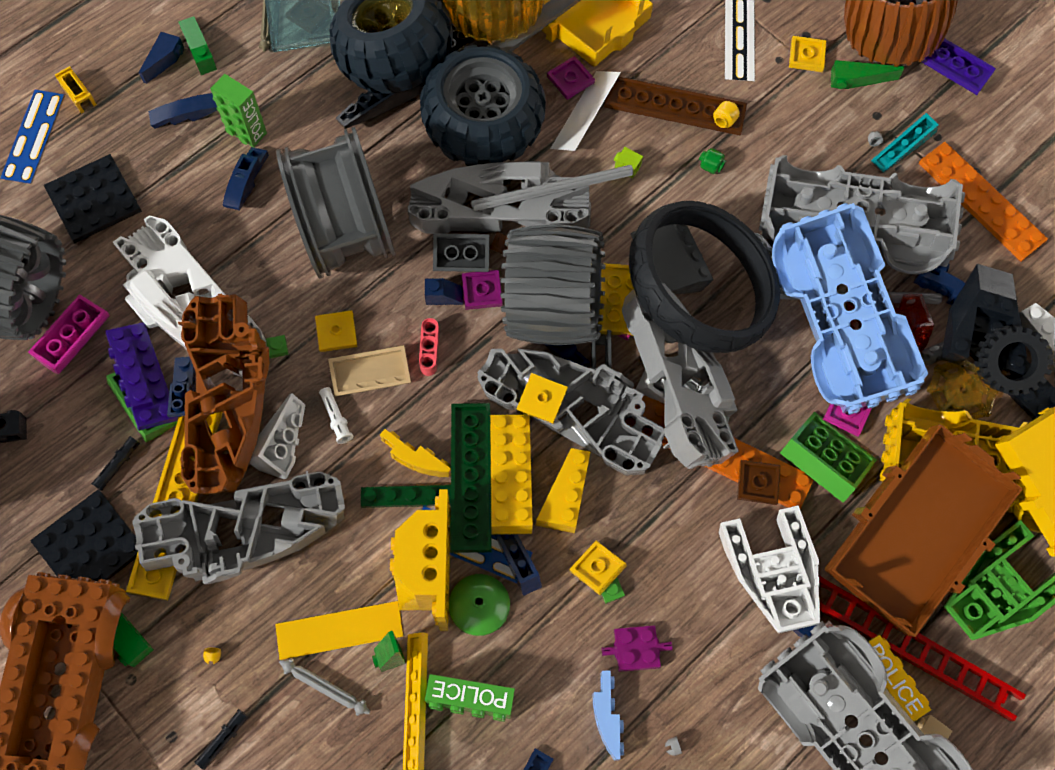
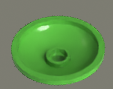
M474 574L465 577L456 584L450 594V616L455 625L467 634L473 636L489 635L497 631L505 623L509 615L510 599L508 592L503 584L492 576ZM477 599H482L483 604L476 605L475 601Z

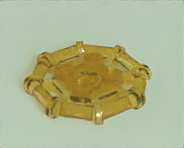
M966 360L959 365L948 362L942 365L937 364L934 367V373L930 385L927 387V392L930 393L939 411L956 412L948 408L951 405L955 409L969 412L970 408L976 406L980 411L970 414L973 419L989 417L992 414L991 410L999 391L990 388V385L985 384L986 388H984L978 374L970 375L967 373L968 371H965V369L977 373L976 371L980 370L979 367ZM956 367L958 368L957 372L951 374L947 371ZM942 375L945 378V382L942 386H937ZM960 386L967 389L965 394L960 392ZM938 392H943L948 402L946 405H944ZM983 394L988 395L985 404L981 399Z

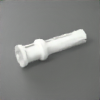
M331 388L321 389L319 394L332 421L330 427L335 431L337 443L344 444L349 442L354 436L349 432L348 422L342 417Z

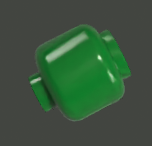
M714 148L708 149L707 152L703 151L699 157L701 169L713 175L717 172L720 173L726 163L725 155Z

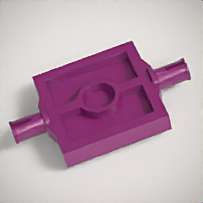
M655 626L614 629V646L601 647L602 656L615 655L619 672L660 669V651L673 650L672 642L659 643Z

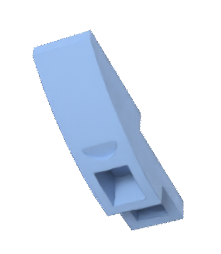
M602 671L600 673L601 692H594L592 694L594 716L599 734L607 751L614 761L620 760V755L624 756V742H620V733L624 732V722L620 720V714H611V711H615V698H611V689L615 687L614 676H611V671Z

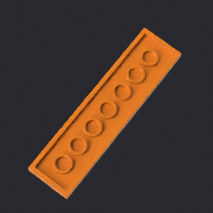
M943 142L919 161L918 164L940 185L948 183L950 179L957 180L960 184H963L962 192H965V198L961 205L1020 262L1048 240L1040 230L946 142Z

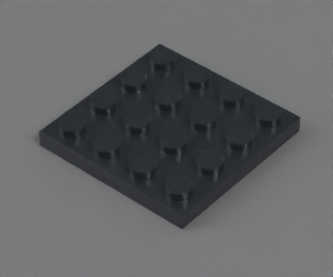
M111 154L44 184L74 244L142 212Z
M99 489L30 540L56 576L58 574L67 575L74 579L85 577L90 578L92 581H98L99 579L109 580L136 559L138 550L135 548L136 535Z

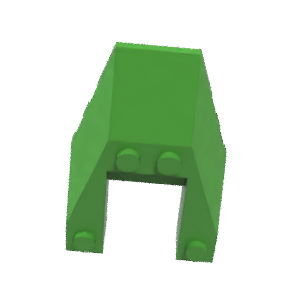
M1021 520L1008 527L992 540L996 545L991 552H983L961 582L965 585L960 594L952 593L944 606L972 641L1032 622L1055 604V573L1032 590L1006 560L1008 556L1034 537Z

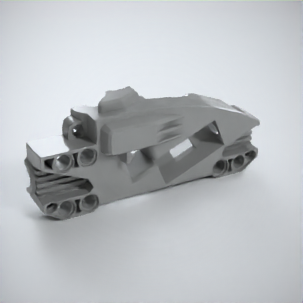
M503 349L490 350L486 363L477 372L478 380L487 398L508 410L516 409L531 373L567 386L568 390L554 424L531 415L530 418L600 456L606 465L624 475L645 474L662 446L665 438L664 428L643 417L645 403L642 401L644 394L632 389L634 383L622 373L615 371L605 364L599 366L596 370L587 368L543 351L517 349L519 352L517 354H506ZM493 386L498 388L494 395L488 393L489 389ZM507 396H514L511 402H505ZM586 400L597 406L598 415L582 426L572 414V411ZM639 405L640 409H636L635 406ZM567 413V415L562 420H558ZM632 418L636 424L630 427L625 423V420ZM648 427L652 429L653 434L647 436L642 433V430ZM608 452H614L617 455L613 461L608 460L605 456ZM630 461L634 467L627 470L622 465L624 462Z
M306 471V474L295 476L289 481L237 490L234 494V500L207 505L172 498L166 501L151 503L138 513L132 521L136 534L135 548L138 550L139 562L145 571L174 566L178 572L183 573L184 577L194 578L195 581L203 580L204 584L221 582L236 577L243 570L275 561L303 549L345 519V504L341 483L338 478L326 473H308ZM266 505L284 508L281 527L262 524V514ZM156 514H162L159 517H154ZM220 517L237 520L234 533L238 540H242V546L219 550L218 546L223 545L215 533ZM186 548L183 552L179 553L181 549ZM160 553H167L166 556L158 557Z

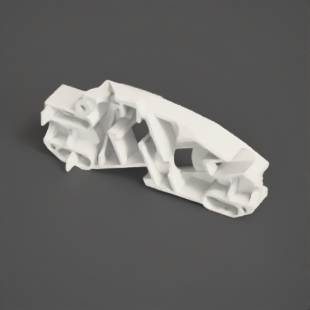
M149 215L144 219L146 227L142 226L136 233H132L133 237L130 235L128 236L129 239L120 236L113 241L119 252L134 268L127 274V282L123 284L130 293L125 297V300L148 328L159 326L186 349L185 342L181 338L182 326L178 322H182L183 312L195 296L213 298L221 293L225 295V293L188 252L181 237L165 219ZM190 283L194 293L188 292L177 295L175 299L168 295L169 292L172 294L174 287ZM208 289L209 292L199 295L198 290ZM248 315V325L255 328L260 338L266 342L261 329ZM239 371V374L233 372L234 375L242 377V371Z

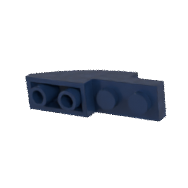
M251 147L247 154L240 156L228 182L222 204L223 207L240 211L255 187L254 179L269 156L268 150Z
M943 270L938 275L931 272L917 274L913 282L921 288L947 296L946 303L951 306L965 285L962 280Z
M190 356L175 358L173 383H170L168 418L185 416V393L190 390L196 391L195 369Z

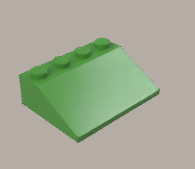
M813 412L780 452L788 461H791L843 503L858 487L877 460L829 422L823 420L816 412Z

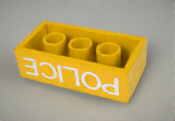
M880 635L869 640L868 642L877 652L886 669L887 684L885 688L909 717L915 722L930 712L931 708L929 707L928 699L923 694H920L914 679L904 671L903 663L898 657L893 655L888 641Z

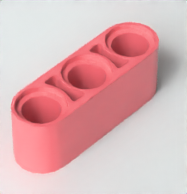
M427 318L421 325L419 364L422 374L432 376L436 373L438 364L439 326L435 319ZM428 328H434V329H435V330L432 331V332L426 331ZM427 345L434 346L432 349L425 348ZM431 362L432 366L425 367L424 364Z

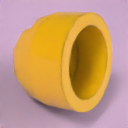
M216 647L205 648L203 653L204 661L207 664L210 661L216 664L220 660L221 649Z

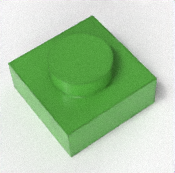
M285 335L266 338L270 358L289 355Z
M618 578L601 594L605 604L625 596Z

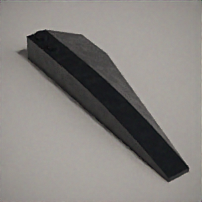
M460 10L450 16L453 38L449 54L454 51H463L465 47L477 45V47H487V45H490L487 33ZM426 81L414 88L401 92L381 93L378 91H368L365 94L362 93L358 96V101L355 104L351 103L336 117V120L347 129L374 118L420 95L424 85H426Z

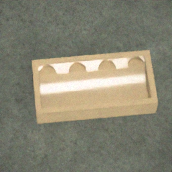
M404 345L328 359L335 397L411 383Z

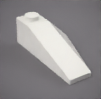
M294 394L288 395L259 434L249 462L257 470L282 479H287L295 464V447L299 443L297 438L299 427L302 426L305 404Z

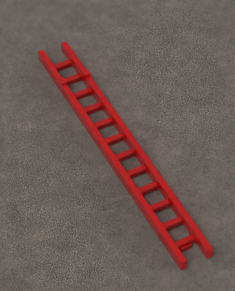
M818 575L819 586L832 592L826 605L819 602L822 613L845 626L851 627L869 640L878 636L868 630L873 617L887 624L881 635L882 638L887 640L892 627L897 629L862 600ZM837 595L850 602L844 616L831 609ZM855 606L868 613L862 626L849 619ZM920 633L916 637L905 635L900 647L888 642L893 654L1007 720H1016L1017 716L1001 707V703L1004 704L1009 694L1019 700H1023L1026 697V694ZM911 638L924 645L919 658L905 651ZM930 649L943 656L937 669L924 662ZM949 660L962 667L956 680L943 673ZM967 671L981 678L975 691L962 684ZM987 682L1000 689L994 702L981 695Z

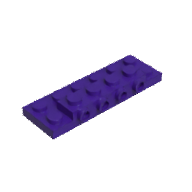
M944 39L939 49H936L931 57L927 56L922 61L923 64L975 95H978L996 70L993 66L947 39Z
M142 322L105 330L110 346L108 348L109 357L115 360L116 364H113L116 375H120L119 386L121 391L126 393V396H124L127 408H131L138 431L178 421V417L168 418L167 416L169 390L145 323Z

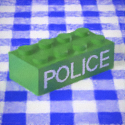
M224 74L210 89L213 100L216 102L217 110L221 115V121L224 123L225 131L231 136L238 137L243 144L255 147L267 134L254 92Z
M429 674L425 702L432 710L442 711L443 708H448L454 714L463 715L464 711L472 712L473 717L484 718L485 715L493 716L495 721L505 722L506 718L510 719L515 688Z

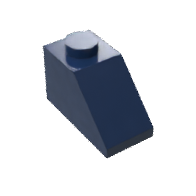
M444 278L425 279L426 305H463V286Z

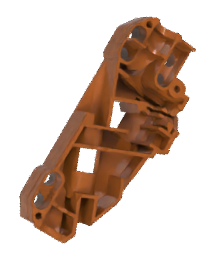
M221 293L213 298L195 296L183 312L182 322H178L182 326L181 338L185 342V347L196 371V392L190 390L185 393V447L181 452V477L190 491L196 494L210 495L222 493L223 491L234 493L248 468L258 440L264 403L265 380L270 364L269 347H266V342L260 338L258 331L248 325V303L236 294L223 295ZM225 369H229L239 374V371H242L243 391H236L234 387L224 382L214 387L211 377ZM224 412L230 428L220 430L212 435L206 420L207 417L214 413ZM227 449H228V451H229V453H230V454H222V452H224V451L227 450Z

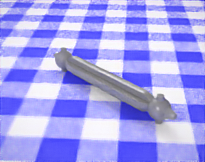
M292 658L287 661H279L284 674L287 675L292 672L293 676L347 708H354L357 716L360 714H370L371 711L367 708L364 699L358 702L351 694L302 666H295L294 659Z

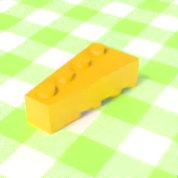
M570 449L536 519V526L575 533L590 457L589 451Z

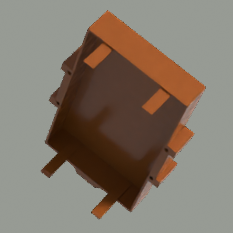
M941 424L931 426L900 468L898 466L886 468L882 474L886 477L867 504L864 507L856 508L852 514L860 522L824 568V571L904 635L916 637L948 592L959 594L962 592L965 585L961 582L983 552H991L996 545L988 536L1023 490V488L1012 481L1019 480L1022 477L1014 471L1002 473L996 468L994 458L978 445L970 446L964 443L973 440L966 433L954 435Z

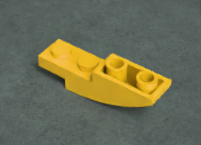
M384 429L381 432V441L392 448L390 451L391 458L411 470L430 476H451L450 464L443 459L441 461L437 459L431 449H424L420 446L415 451V448L410 443H403L399 440L400 437L394 431L389 432Z

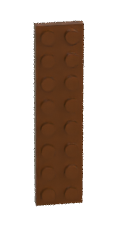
M618 77L606 97L604 107L740 136L747 103ZM724 101L735 103L740 111V116L729 128H721L716 125L713 117L715 110Z

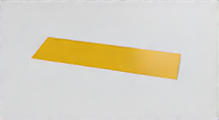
M398 601L275 624L279 660L381 641L390 631L394 632L396 638L403 637Z

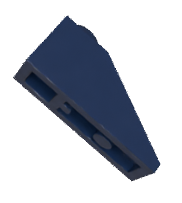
M160 32L139 70L143 83L147 84L178 61L180 55L184 52V46L180 37Z

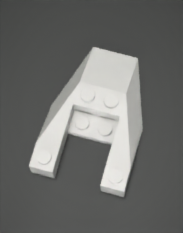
M799 506L780 509L776 521L786 548L752 555L740 519L722 522L719 528L724 551L738 580L777 633L820 623L819 559Z

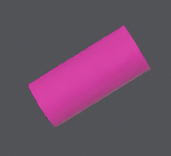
M79 294L28 353L49 370L59 375L110 315L106 310Z

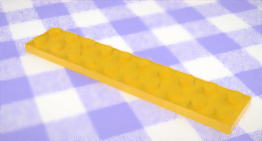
M223 412L214 413L206 419L212 435L218 430ZM185 416L178 418L153 503L172 498L197 503L199 494L191 492L181 477V452L185 447ZM156 514L154 517H159L162 514ZM137 553L126 592L168 601L177 570L174 566L145 571L139 562V554ZM160 553L158 557L166 556L167 553Z

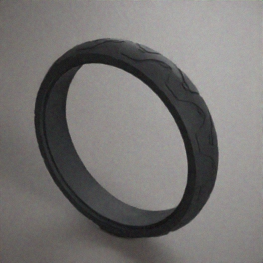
M679 201L661 206L642 221L636 230L629 252L631 282L636 296H638L647 314L669 336L684 345L686 344V346L700 351L729 353L742 350L756 343L769 330L775 320L780 302L779 278L772 258L765 246L742 221L724 209L700 201ZM674 224L699 228L720 240L735 254L745 268L755 293V313L749 328L733 331L708 326L689 315L672 299L662 285L653 262L652 244L654 234L658 228Z

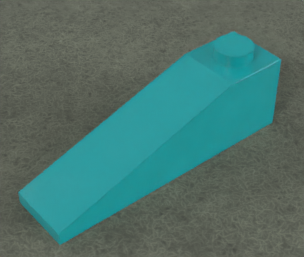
M925 113L871 161L883 173L937 133L939 124Z

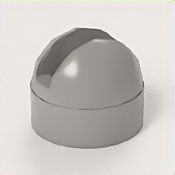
M872 131L868 135L869 145L875 147L883 142L880 132Z
M677 736L667 740L665 747L671 746V750L666 751L669 755L676 756L682 754Z

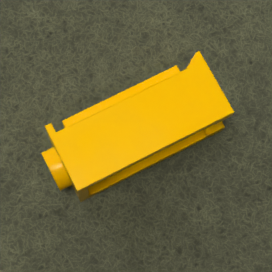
M70 66L55 74L59 84L81 114L84 113V110L80 103L87 99L90 100L93 106L97 105L92 95ZM73 80L83 91L76 96L67 85Z

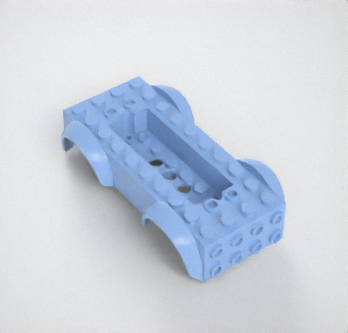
M844 203L832 211L829 209L824 210L817 216H806L797 223L789 222L782 225L773 243L772 260L778 274L779 285L787 296L801 300L816 340V344L811 351V367L815 383L822 397L827 402L840 406L843 414L848 412L851 415L859 412L865 406L869 409L878 406L884 400L892 402L897 400L898 396L902 394L910 396L917 393V390L921 389L920 387L924 383L928 371L906 316L895 313L880 275V271L885 267V263L863 208L854 203L849 205ZM840 284L846 285L848 292L843 295L839 294L836 290L837 286ZM852 302L855 305V309L847 311L844 308V303ZM852 320H859L862 327L859 330H853L850 327Z

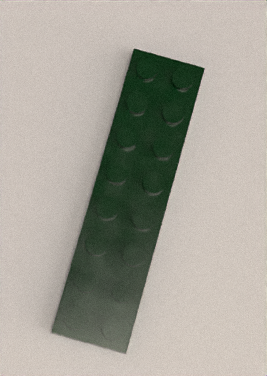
M490 403L451 404L450 553L492 552Z

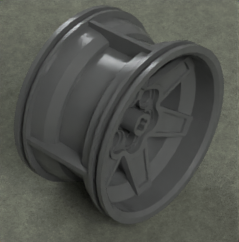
M355 126L351 127L352 133H348L347 129H344L345 135L336 137L334 144L314 151L306 149L291 151L287 146L285 147V153H283L282 149L276 150L278 165L288 200L308 257L319 279L324 278V273L327 276H331V270L344 264L346 257L367 251L374 257L384 254L385 259L388 258L387 253L390 252L392 257L396 256Z

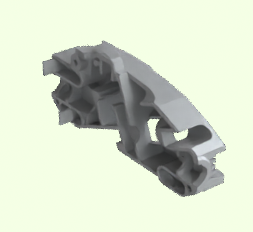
M540 161L501 162L459 167L432 175L410 185L409 221L412 226L428 234H447L450 231L500 232L502 220L513 221L526 227L558 224L589 228L591 217L590 185L522 200L519 208L504 204L473 211V209L464 206L468 192L485 198L507 193L504 180H507L508 184H510L511 179L522 180L521 187L525 189L573 177H560L550 170L549 162Z
M662 283L672 299L690 315L680 300L665 283ZM633 289L625 297L622 314L629 332L635 339L649 381L656 383L661 378L665 379L664 434L668 443L663 446V449L670 448L672 454L688 469H693L700 465L701 467H711L714 464H722L736 454L738 448L728 424L730 416L737 412L734 402L735 397L721 364L716 360L713 353L693 349L664 332L647 314ZM678 342V356L665 357V343ZM692 377H697L701 379L698 385L704 387L699 391H694L683 387V385Z

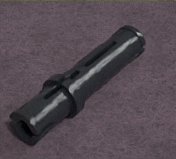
M129 436L123 446L114 452L116 454L91 484L103 491L120 467L126 461H129L130 455L140 443Z
M238 709L228 723H224L221 726L222 730L197 760L194 761L195 764L202 770H206L232 737L235 738L236 732L249 717Z

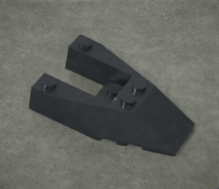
M981 264L975 265L964 287L949 309L941 360L959 365L968 359L973 334L984 337L986 334H993L992 330L996 328L1002 329V326L1022 327L1013 274ZM1013 342L1005 346L1000 352L998 366L1006 378L1016 379L1025 374L1026 346L1021 342Z

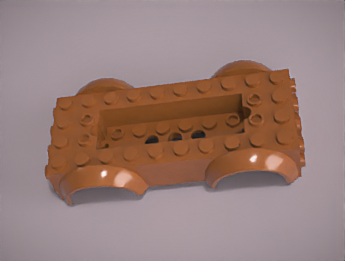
M37 572V576L28 575L25 587L15 592L5 604L0 620V636L9 653L0 685V770H85L92 743L100 731L93 721L104 672L115 664L113 647L116 629L123 607L126 603L130 602V597L126 594V590L119 588L120 584L103 579L92 581L90 578L85 577L74 579L67 575L58 574L56 577L50 576L51 574ZM62 662L65 664L66 670L62 675H57L55 673V666ZM55 685H59L61 689L57 697L52 695V688ZM52 706L55 709V715L52 719L48 720L44 717V712L47 707Z

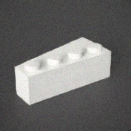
M1035 303L1020 312L1022 327L1040 333L1042 335L1041 339L1048 341L1049 344L1046 348L1052 349L1053 354L1048 355V358L1054 359L1053 365H1048L1055 372V318Z

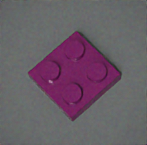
M575 56L547 72V78L567 100L595 83V78Z
M499 270L462 273L465 310L502 306Z

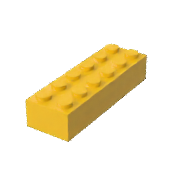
M490 415L492 534H532L530 415Z

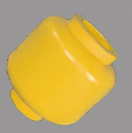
M730 101L722 102L713 113L716 125L721 128L731 127L740 116L737 105Z

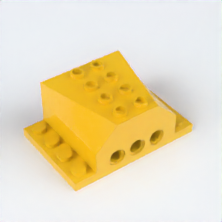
M439 489V496H435L436 510H417L395 530V537H391V550H393L394 558H390V571H392V576H394L399 610L432 611L435 625L439 626L440 631H448L451 508L448 489Z

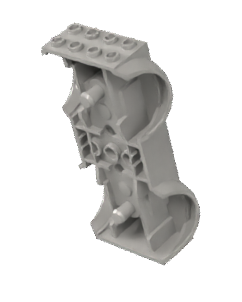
M782 155L775 159V164L770 166L759 231H762L764 239H770L774 243L775 237L779 233V229L782 228V225L789 222L797 223L806 216H817L824 210L829 209L832 211L837 209L838 203H848V205L854 203L857 206L866 207L864 212L881 256L884 257L891 268L906 274L927 273L938 266L947 267L949 261L954 259L955 251L959 250L960 240H957V236L960 235L962 224H959V219L963 215L961 203L964 201L965 192H962L963 184L954 179H950L948 183L937 187H919L902 182L898 179L897 173H893L889 178L845 172L841 165H837L834 169L827 171H808L791 165L787 160V155ZM875 209H884L885 215H876Z
M821 621L810 631L812 635L809 637L806 634L793 644L795 646L793 650L788 647L777 657L779 661L775 663L772 660L760 670L762 675L758 678L760 680L758 690L789 726L803 746H815L833 770H973L964 755L947 738L939 734H924L885 688L887 673L879 655L871 644L851 627L844 625L834 626L830 621L826 624ZM848 715H854L858 719L856 727L850 728L846 725L845 718ZM862 735H869L873 743L870 746H864L860 742ZM877 752L887 754L888 762L882 765L876 762L875 754Z

